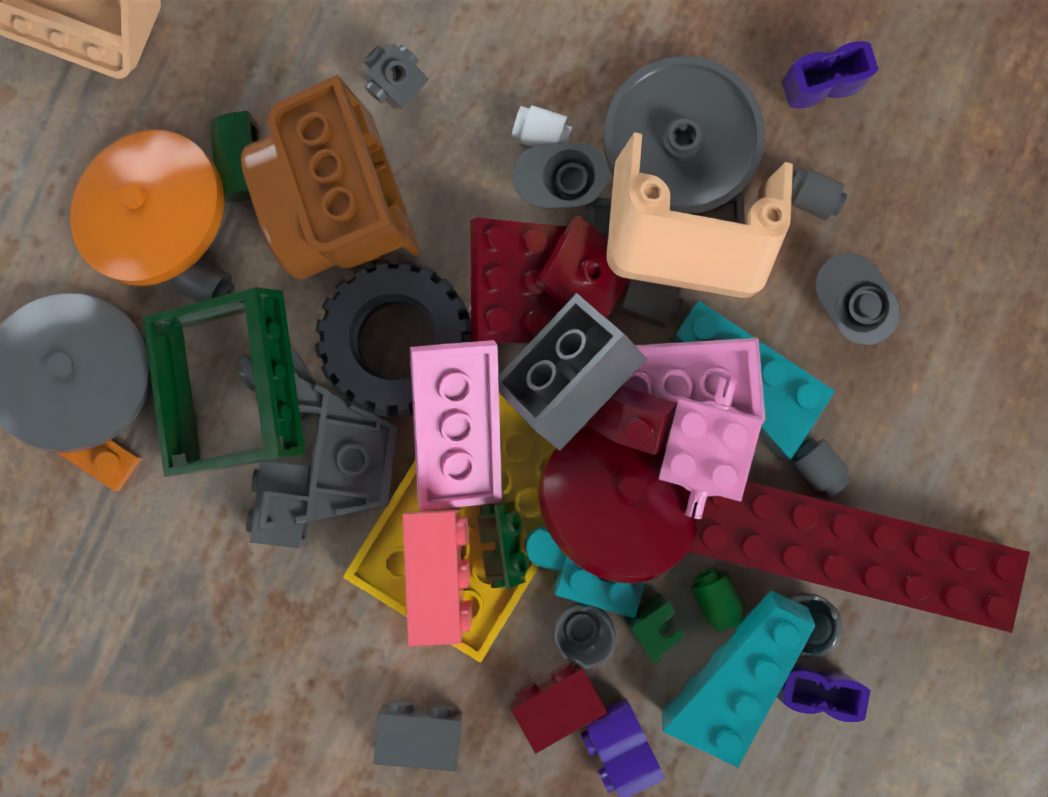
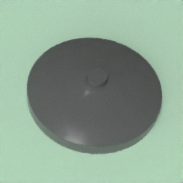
M693 56L661 59L646 65L630 76L619 88L609 106L603 134L604 153L613 177L615 161L634 132L641 133L642 145L639 173L654 175L666 183L670 191L671 211L698 216L716 211L727 205L745 189L757 171L765 145V126L762 111L753 92L746 83L723 65Z
M84 294L51 295L28 303L10 315L1 324L0 425L22 442L51 452L68 453L88 450L118 436L134 421L143 408L151 387L147 343L133 321L111 303Z

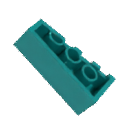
M698 300L688 311L670 340L672 343L749 339L755 337ZM759 341L766 418L761 425L759 436L771 448L770 450L779 460H791L836 391Z
M770 590L736 628V633L724 646L720 645L711 655V660L697 675L694 674L674 701L670 700L662 709V732L739 768L816 626L809 608Z

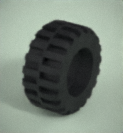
M389 260L377 261L375 268L367 270L365 266L354 270V278L348 282L342 279L335 286L338 292L333 299L326 297L321 307L325 310L323 320L317 319L315 331L320 334V342L315 343L316 353L322 359L323 366L321 369L326 379L333 383V389L341 397L350 401L352 405L379 416L405 418L413 416L411 375L403 378H388L375 373L366 364L359 347L361 331L366 321L377 310L385 306L397 303L407 304L417 308L426 315L433 327L434 345L471 342V320L462 298L456 293L454 287L446 279L437 276L434 270L426 266L422 268L416 267L413 262L400 260L399 264H391Z

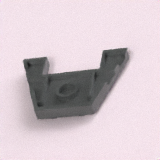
M294 373L300 412L318 415L306 496L264 491L262 493L257 530L278 528L388 506L398 427L373 413L352 405V403L345 402L330 394L329 390L317 384L313 385L299 378L298 374Z

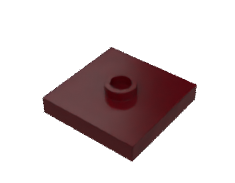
M581 216L572 218L535 284L563 306L577 293L607 319L629 278L618 276L611 270L607 262L608 239Z

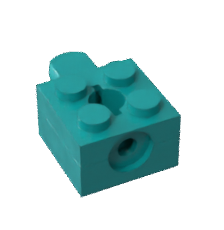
M545 526L537 527L528 534L525 540L526 555L533 564L556 571L551 590L556 596L635 619L645 582H613L585 571L561 551Z

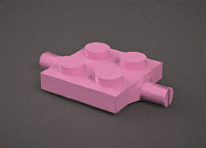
M719 377L714 401L699 402L683 397L679 398L659 480L681 485L688 491H691L685 515L692 517L695 503L698 502L694 516L695 519H702L707 496H722L741 502L763 421L761 417L742 413L734 406H731L737 381L730 379L726 395H724L728 378Z

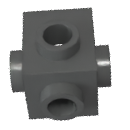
M395 44L386 45L384 48L377 45L363 60L367 67L360 73V76L367 82L364 85L366 91L378 102L382 103L385 100L394 109H403L429 78L416 66L419 62L416 56L404 45L397 47ZM390 70H391L392 73H393V77H392V78H391V76H390Z

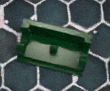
M659 592L638 606L635 619L628 616L623 617L654 664L662 660L660 655L679 643L684 635V631L678 629L671 636H663L673 626L674 621L671 619V616L675 613V610Z

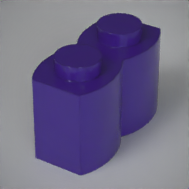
M856 41L840 46L832 54L816 52L801 57L791 66L783 78L782 84L789 107L798 109L808 108L820 103L826 97L843 98L857 93L879 69L871 43Z
M795 663L777 698L790 709L800 713L815 714L824 711L839 721L860 722L866 718L871 690L845 673L834 670L815 672L806 665Z
M627 698L606 707L607 714L586 725L587 730L580 733L590 756L598 753L605 766L599 769L598 772L608 793L616 790L619 797H630L665 780Z

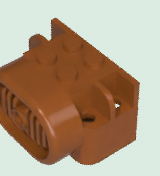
M337 74L276 103L270 110L267 119L271 135L247 145L241 154V165L263 235L273 255L283 269L292 277L303 280L334 266L349 269L368 261L376 265L377 261L385 260L384 254L400 247H404L414 257L422 254L373 116Z

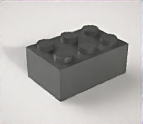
M576 293L498 376L499 393L536 432L560 451L647 358L623 332Z

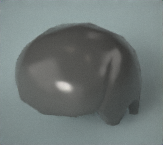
M794 594L789 599L809 608L816 625L800 655L814 658L822 657L836 649L843 635L841 614L830 601L816 594Z
M578 602L564 608L556 619L553 640L565 660L574 662L584 669H591L605 663L613 653L616 631L613 621L607 612L603 609Z

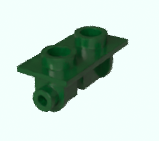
M515 502L480 506L481 514L477 515L481 544L495 542L496 550L482 552L486 581H490L491 588L505 587L506 589L525 583L527 559L521 551L519 534L522 523L521 517L515 509Z

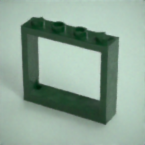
M254 287L143 317L164 477L196 474L306 455L283 290ZM245 313L263 448L200 459L183 328Z

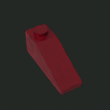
M621 386L585 425L616 443L656 455L669 440L678 403Z

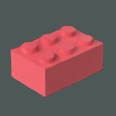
M460 509L410 511L403 514L408 646L461 644L464 633L470 632V625H472L471 600H464L463 588H468L471 580L470 560L462 559V545H466L469 542L468 518H460Z

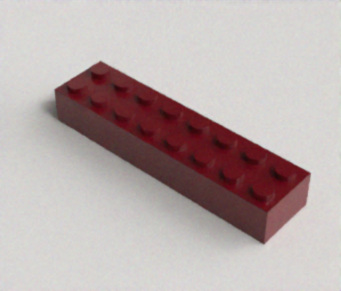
M746 481L741 502L722 496H707L702 514L703 517L702 519H696L697 533L688 552L1010 633L1013 632L1030 555L1029 551Z

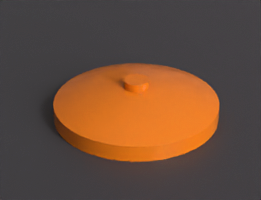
M146 130L127 135L115 141L101 151L88 165L73 195L70 225L73 240L79 253L95 270L114 281L127 285H154L180 275L203 256L213 242L220 227L225 201L220 173L211 158L198 145L174 132Z

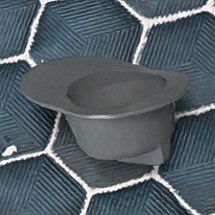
M544 144L531 147L519 156L514 164L512 180L514 189L521 199L532 206L541 208H570L590 204L599 198L608 185L610 171L607 160L600 150L589 144Z
M840 254L830 258L820 268L816 278L817 296L839 331L848 340L859 345H874L885 341L895 332L900 321V305L887 281L869 259L857 254Z

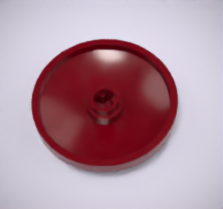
M585 427L580 429L560 451L556 448L544 465L539 481L540 511L552 539L561 551L576 565L605 580L619 583H640L663 575L687 554L697 533L694 516L698 503H695L692 517L686 516L685 511L691 491H688L681 485L659 480L666 452L664 446L656 455L616 443L595 430Z

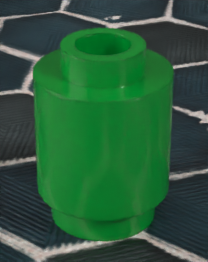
M716 567L700 572L694 577L696 583L691 586V591L707 623L713 624L716 631H725L733 628L745 619L742 612L744 604L727 571H718Z

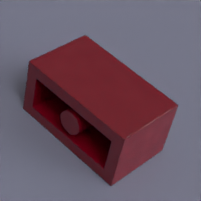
M571 662L565 663L550 673L552 679L540 686H537L536 682L530 683L514 694L517 699L511 702V711L535 754L607 714L603 700L582 666L578 664L573 666Z

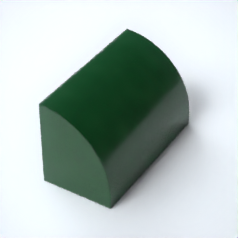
M248 111L232 112L217 116L209 124L212 161L216 165L223 182L224 203L251 200L242 171L241 154L247 145L259 140L257 122Z

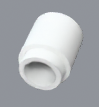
M531 105L530 109L521 106L514 123L512 137L520 139V144L529 147L544 144H568L573 127L566 125L567 116Z

